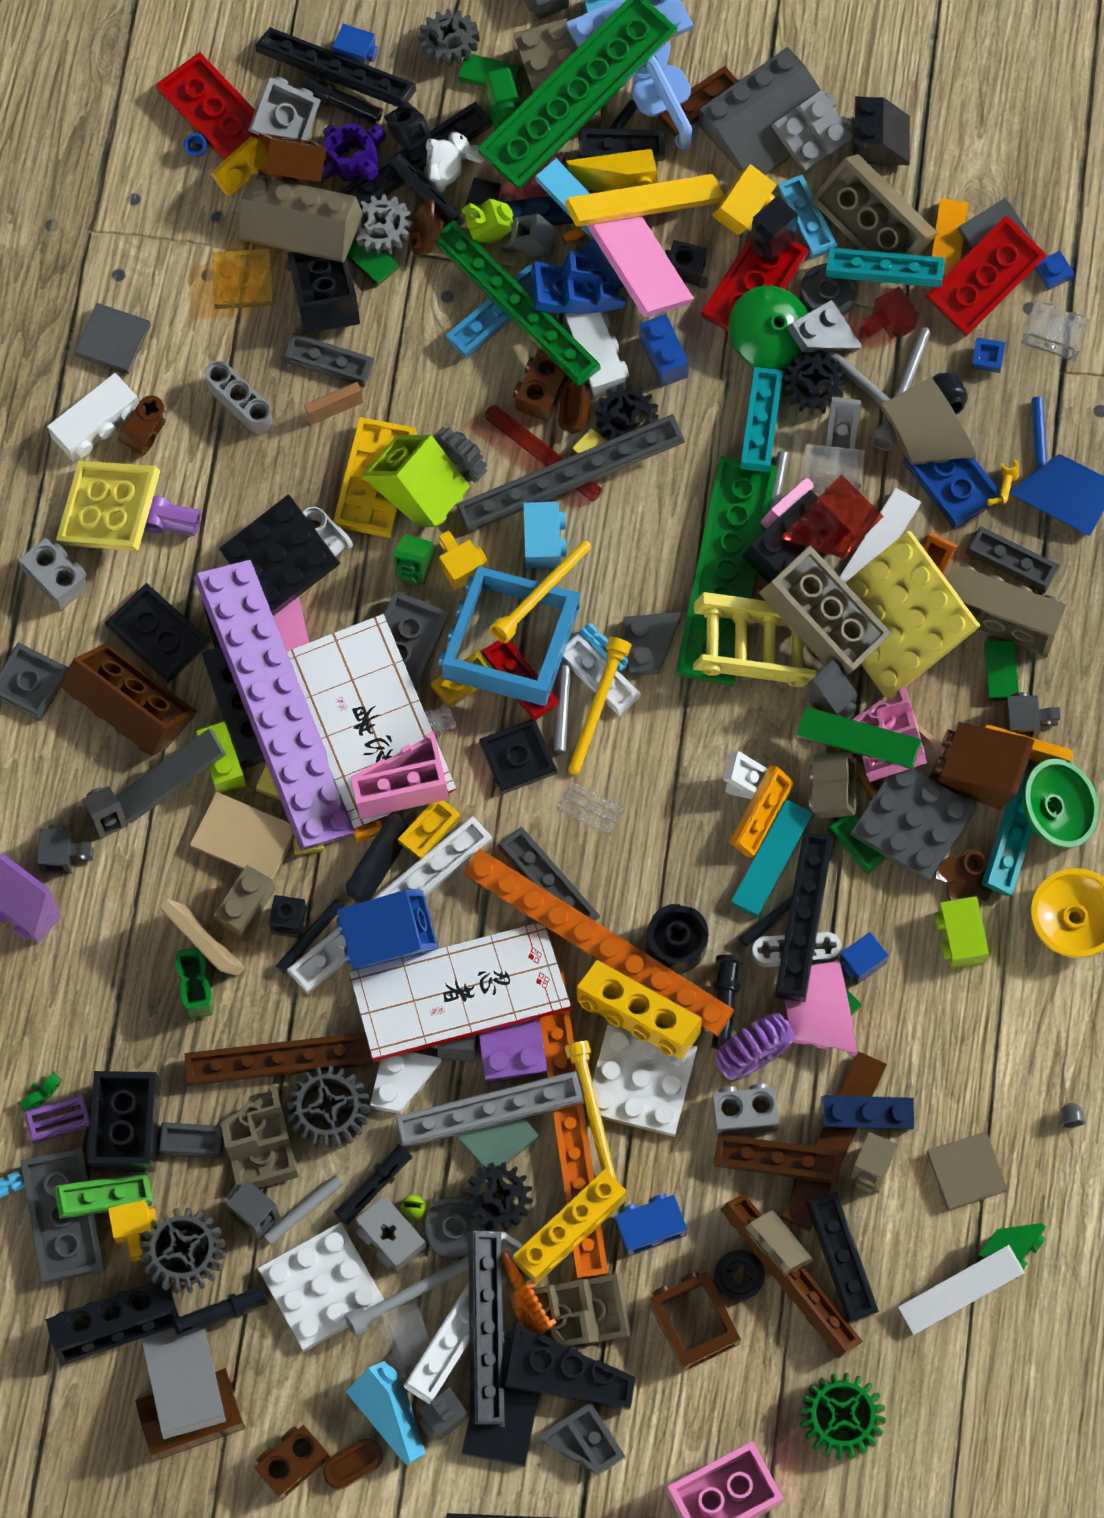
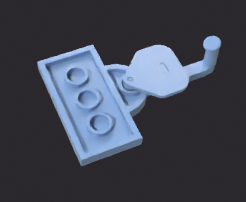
M615 0L566 22V27L577 49L626 0ZM648 0L678 28L677 33L672 38L693 29V23L681 0ZM668 41L633 76L636 79L631 95L639 111L646 116H656L668 111L679 132L675 138V144L678 148L684 150L689 148L692 143V127L680 105L689 99L691 87L680 68L667 64L671 48Z

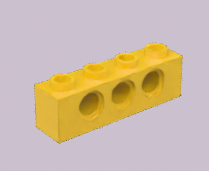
M596 960L577 986V1002L583 1009L591 1013L596 1012L605 1017L611 1025L615 1027L621 1026L630 1031L638 1040L642 1042L648 1041L657 1046L667 1056H674L682 1060L701 1034V1017ZM607 996H615V997H617V998H616V999H613V1000H610V999H607L606 997H607ZM640 1010V1011H642L643 1013H641V1014H634V1013H632V1011ZM667 1025L669 1028L661 1029L658 1026Z
M604 1169L513 1255L515 1264L537 1285L627 1200V1190Z

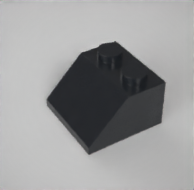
M855 96L852 156L859 154L868 164L909 166L910 115L884 97Z

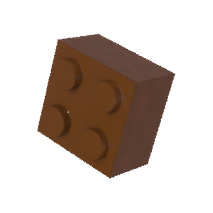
M259 132L254 167L261 171V175L267 176V179L284 181L285 176L289 177L288 179L294 180V183L311 186L312 181L321 182L326 147L315 141Z

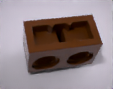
M539 349L535 358H529L524 371L526 377L523 382L519 381L513 392V398L516 400V410L548 422L569 376L544 351ZM545 369L553 371L550 375H543L540 372ZM531 394H539L542 397L537 400H532L528 396Z
M304 1424L299 1429L295 1426L289 1429L281 1437L283 1443L275 1450L268 1448L256 1460L259 1463L254 1467L256 1472L281 1501L330 1459L328 1452ZM307 1442L311 1445V1451L307 1456L298 1457L294 1454V1448L298 1443ZM278 1463L284 1464L287 1467L286 1474L279 1479L272 1478L270 1476L271 1467Z

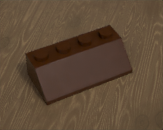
M107 643L74 658L60 686L74 700L80 701L95 716L105 720L119 734L126 736L138 745L141 751L151 756L168 748L197 713L195 709Z

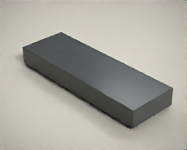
M293 332L282 357L283 362L346 382H358L359 386L365 387L374 365L373 357Z
M981 526L966 551L967 555L1046 593L1060 566Z

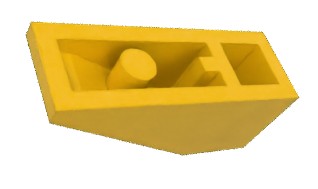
M652 149L567 160L568 171L585 189L605 192L658 183Z

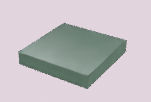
M524 1118L456 1135L486 1172L489 1163L493 1162L496 1169H498L502 1162H506L507 1165L539 1138V1135Z

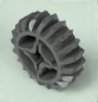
M328 1066L327 1074H322L320 1067L315 1068L316 1077L312 1078L310 1073H304L306 1083L304 1084L298 1080L295 1082V1087L299 1092H289V1098L294 1101L286 1104L287 1110L293 1112L287 1116L288 1122L295 1123L292 1127L294 1133L302 1132L300 1136L302 1142H306L312 1137L311 1146L313 1148H316L319 1142L323 1141L324 1150H329L330 1142L335 1141L336 1148L340 1149L342 1147L340 1139L345 1138L351 1144L353 1142L351 1132L359 1136L362 1134V1129L357 1124H368V1118L361 1114H368L371 1111L370 1106L364 1104L369 1101L368 1093H361L365 1089L362 1082L354 1085L356 1081L355 1074H351L344 1079L346 1075L344 1068H340L337 1075H334L333 1066ZM327 1086L339 1087L350 1096L332 1095ZM319 1089L318 1100L309 1104V1108L303 1109L308 1096ZM324 1096H327L328 1103L332 1105L333 1112L331 1113L333 1120H330L329 1114L325 1112L324 1104L326 1103ZM354 1106L348 1121L338 1127V1117L342 1113L347 1112L348 1108ZM312 1118L313 1121L323 1120L328 1124L329 1130L318 1129L309 1124L307 1119Z
M178 1208L173 1209L174 1217L168 1218L165 1212L161 1214L163 1223L160 1224L158 1221L152 1220L151 1225L155 1230L154 1232L150 1230L144 1231V1237L149 1241L140 1243L141 1250L146 1251L140 1255L141 1262L148 1263L144 1267L145 1273H154L151 1278L154 1284L159 1283L163 1279V1290H168L173 1283L175 1293H180L182 1285H186L187 1292L192 1293V1284L196 1282L200 1289L205 1288L204 1277L210 1281L215 1280V1275L211 1269L216 1271L222 1270V1264L217 1260L226 1258L225 1251L220 1250V1248L226 1246L225 1239L218 1238L222 1234L221 1228H212L215 1223L213 1218L210 1217L203 1221L204 1213L202 1211L197 1212L195 1217H192L191 1208H186L184 1216H180ZM178 1229H194L200 1232L201 1235L184 1236ZM169 1234L171 1245L163 1251L164 1255L157 1258L159 1245L163 1238ZM177 1239L181 1246L183 1245L188 1250L190 1262L187 1261L185 1255L183 1256L181 1252H178ZM209 1243L207 1257L197 1267L195 1256L199 1251L203 1250L202 1246ZM177 1264L183 1265L188 1272L175 1273L164 1267L167 1265L169 1267Z

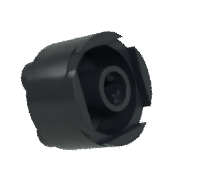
M670 904L659 909L653 915L647 929L646 945L649 956L676 973L687 972L698 966L705 957L708 946L709 934L705 918L696 909L680 906V904ZM676 935L678 939L683 937V941H673L672 936Z

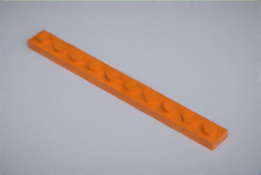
M479 848L464 870V876L591 957L702 1018L701 1027L717 1037L735 1012L730 1006Z
M564 972L560 974L566 989ZM569 1010L539 1018L547 1077L550 1078L577 1071L575 1064L571 1063V1059H567L564 1046L574 1043ZM583 1103L553 1111L566 1205L594 1180ZM600 1225L573 1250L577 1280L609 1275L602 1226Z

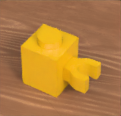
M448 530L439 535L441 540L439 544L445 554L439 556L440 569L456 591L467 584L469 576H475L478 566L485 568L487 558L479 546L475 548L470 540L458 546Z
M145 1200L108 1208L113 1238L116 1244L128 1243L132 1262L141 1261L140 1255L144 1253V1250H141L140 1243L142 1239H146L143 1234L145 1230L153 1231L151 1222L152 1220L157 1221L155 1209H149Z

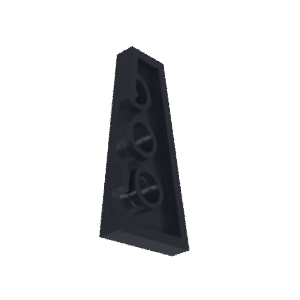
M518 1323L514 1324L504 1384L505 1388L586 1403L591 1402V1404L624 1410L631 1409L635 1383L634 1376L604 1362L589 1358L571 1347L567 1348L556 1343L547 1336L526 1329L525 1326Z

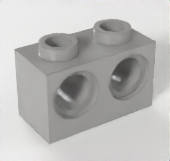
M45 537L22 556L19 562L23 572L62 611L88 589L85 580L87 574L77 562L71 564L65 558L68 555L57 542L52 544ZM50 558L53 560L47 566L39 565L43 559ZM65 578L72 579L69 585H59V582Z
M755 1084L749 1086V1090L737 1091L736 1087L720 1088L718 1093H713L712 1105L716 1137H718L719 1133L739 1135L778 1131L779 1115L775 1087L768 1088L767 1084ZM762 1101L768 1105L769 1110L766 1113H757L752 1105L755 1102ZM731 1104L738 1109V1113L735 1116H726L721 1108Z

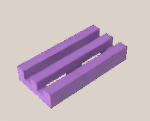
M84 1094L24 1112L33 1144L90 1127L91 1117ZM77 1105L81 1106V1109L61 1114L39 1122H33V1118H37ZM84 1116V1119L36 1133L38 1129Z

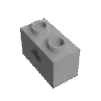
M385 1195L356 1219L359 1228L356 1231L357 1235L367 1246L372 1243L379 1250L376 1256L387 1269L393 1266L399 1272L426 1249L424 1239ZM385 1230L388 1233L394 1232L395 1239L393 1241L388 1238L384 1240L383 1232Z

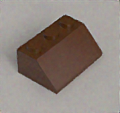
M226 1368L215 1373L227 1422L163 1439L154 1395L151 1394L135 1400L145 1439L154 1461L246 1429Z

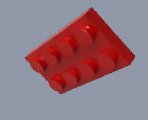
M198 52L156 84L157 91L197 133L206 139L210 147L223 160L250 137L258 140V135L248 131L255 109L201 52Z
M1005 215L943 278L942 287H934L925 297L967 337L1047 254Z
M750 236L701 311V317L729 332V316L736 301L747 291L759 286H776L786 290L808 256V248L793 242L770 263L764 256L760 257L753 251L750 244Z

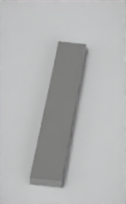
M577 1071L395 1116L401 1144L404 1148L582 1104L584 1099Z

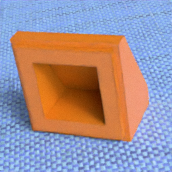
M930 533L926 538L923 548L943 574L958 545L934 533Z

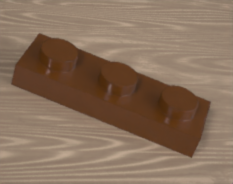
M726 66L691 88L689 99L680 105L690 125L699 121L700 108L738 82ZM668 111L657 115L674 136L679 134Z

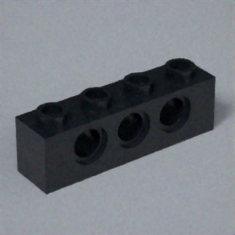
M221 646L202 652L203 661L241 770L266 762L256 736L248 738L242 734L244 729L252 727L245 709L237 710L233 707L234 703L240 700L241 697L235 682L229 683L224 680L225 675L230 673V669Z
M163 1279L156 1284L150 1281L135 1289L121 1291L106 1299L92 1301L85 1306L71 1311H63L51 1318L45 1319L52 1346L60 1365L63 1366L173 1328L176 1324L172 1323V1319L180 1316L171 1288L168 1290L162 1289Z

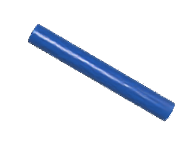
M1033 397L1031 399L1036 470L1047 464L1042 397Z

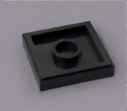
M532 719L479 739L480 746L501 795L557 774L556 766L538 724Z

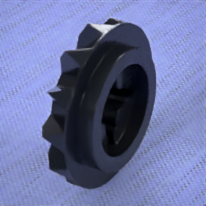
M743 1250L731 1251L722 1256L714 1271V1281L720 1293L727 1296L730 1300L745 1301L756 1296L762 1288L765 1279L764 1268L760 1260L752 1253ZM745 1264L744 1275L750 1280H742L736 1288L734 1287V1277L730 1273L737 1272L741 1265Z

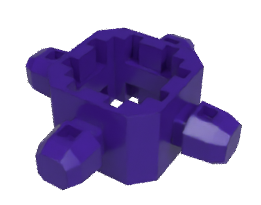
M346 124L340 129L334 125L324 128L323 134L325 139L323 146L326 147V159L324 160L321 180L335 175V172L344 181H355L361 176L366 180H373L378 176L377 163L379 157L375 146L379 145L386 138V133L380 125L373 126L366 130V132L358 124ZM349 146L352 148L356 146L359 148L363 147V151L359 150L354 153L352 159L349 157L345 159L338 157V154L343 155L347 152Z

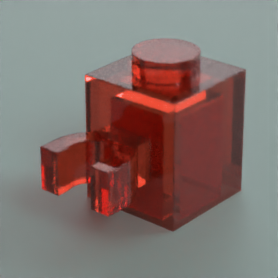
M899 286L875 299L874 314L863 319L865 325L862 326V330L868 338L882 328L885 329L891 339L898 335L905 336L915 328L918 313Z

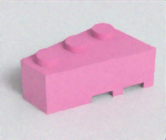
M434 730L426 734V738L410 746L408 744L401 748V752L387 760L383 758L350 777L360 819L449 799Z

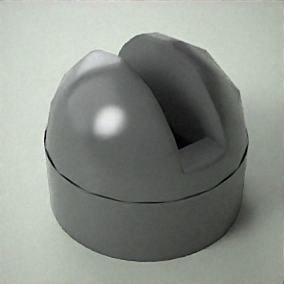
M1068 1103L1060 1110L1059 1119L1061 1127L1074 1128L1085 1124L1084 1112L1077 1104Z

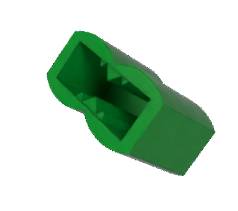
M508 67L489 71L484 78L487 88L485 96L495 128H498L520 106L513 75Z
M197 947L178 950L175 956V967L181 982L180 996L187 1015L190 1019L212 1015L214 1011V998L208 983L209 968L205 956Z

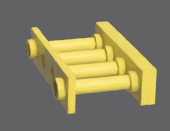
M704 592L694 602V614H701L707 618L706 654H702L693 663V670L703 671L706 675H719L721 673L786 682L792 687H803L816 676V670L803 668V640L767 601ZM721 617L732 619L735 622V658L718 656L719 618ZM748 622H757L764 626L763 662L747 660ZM776 626H785L792 630L791 666L775 664Z

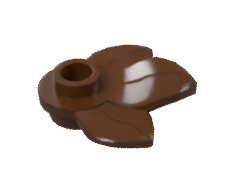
M434 199L423 202L412 213L413 231H411L409 243L415 255L429 254L441 233L443 222L434 219Z
M976 849L965 850L959 857L944 859L935 872V879L948 883L947 895L949 900L969 898L975 895L977 898L987 901L992 893L991 889L981 885L987 868V861L985 856ZM968 860H972L974 862L973 870L968 868Z

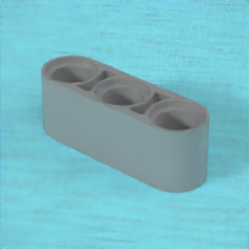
M213 361L208 364L205 369V378L210 393L251 432L259 435L268 432L273 424L268 402L225 362ZM217 376L225 377V379L222 381H213V379ZM236 395L245 396L242 400H233V397ZM259 413L265 415L264 418L259 420L252 418Z

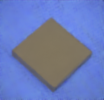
M986 1131L927 1150L930 1164L948 1211L1007 1192V1185Z

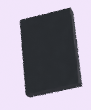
M148 583L143 585L105 622V626L167 683H170L210 644L208 637Z

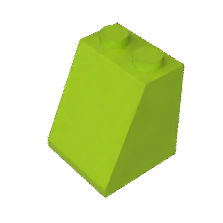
M431 434L396 435L362 474V477L418 527H437L446 520L448 512L453 506H456L463 500L464 493L470 487Z

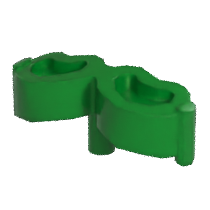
M52 1071V1074L45 1080L41 1088L36 1083H33L31 1088L35 1093L28 1095L21 1102H17V1104L25 1112L36 1109L59 1088L62 1082L61 1078Z

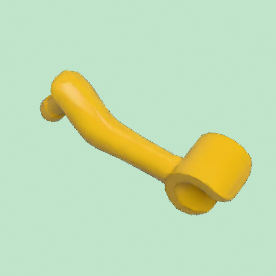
M1013 460L1012 468H1007L1004 466V463H1001L1003 481L999 493L1000 497L988 499V506L998 503L1004 505L1008 501L1011 483L1019 477V464L1017 460Z

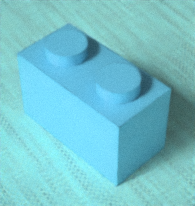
M559 502L524 503L526 569L556 568L561 563V557H567L566 539H560V530H566L565 512H559Z

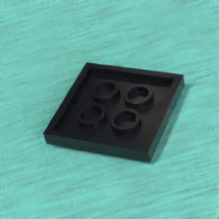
M289 494L219 548L230 565L251 560L273 616L341 564Z

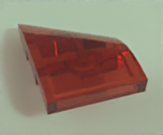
M840 474L782 537L785 540L806 547L811 545L815 550L845 559L884 516Z

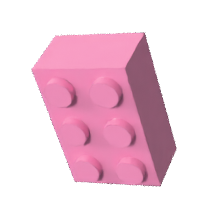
M753 1441L667 1486V1494L680 1518H757L780 1506L784 1500Z

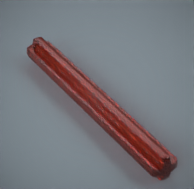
M493 404L486 410V420L545 466L565 459L497 405ZM594 481L575 488L593 502L602 493V488Z

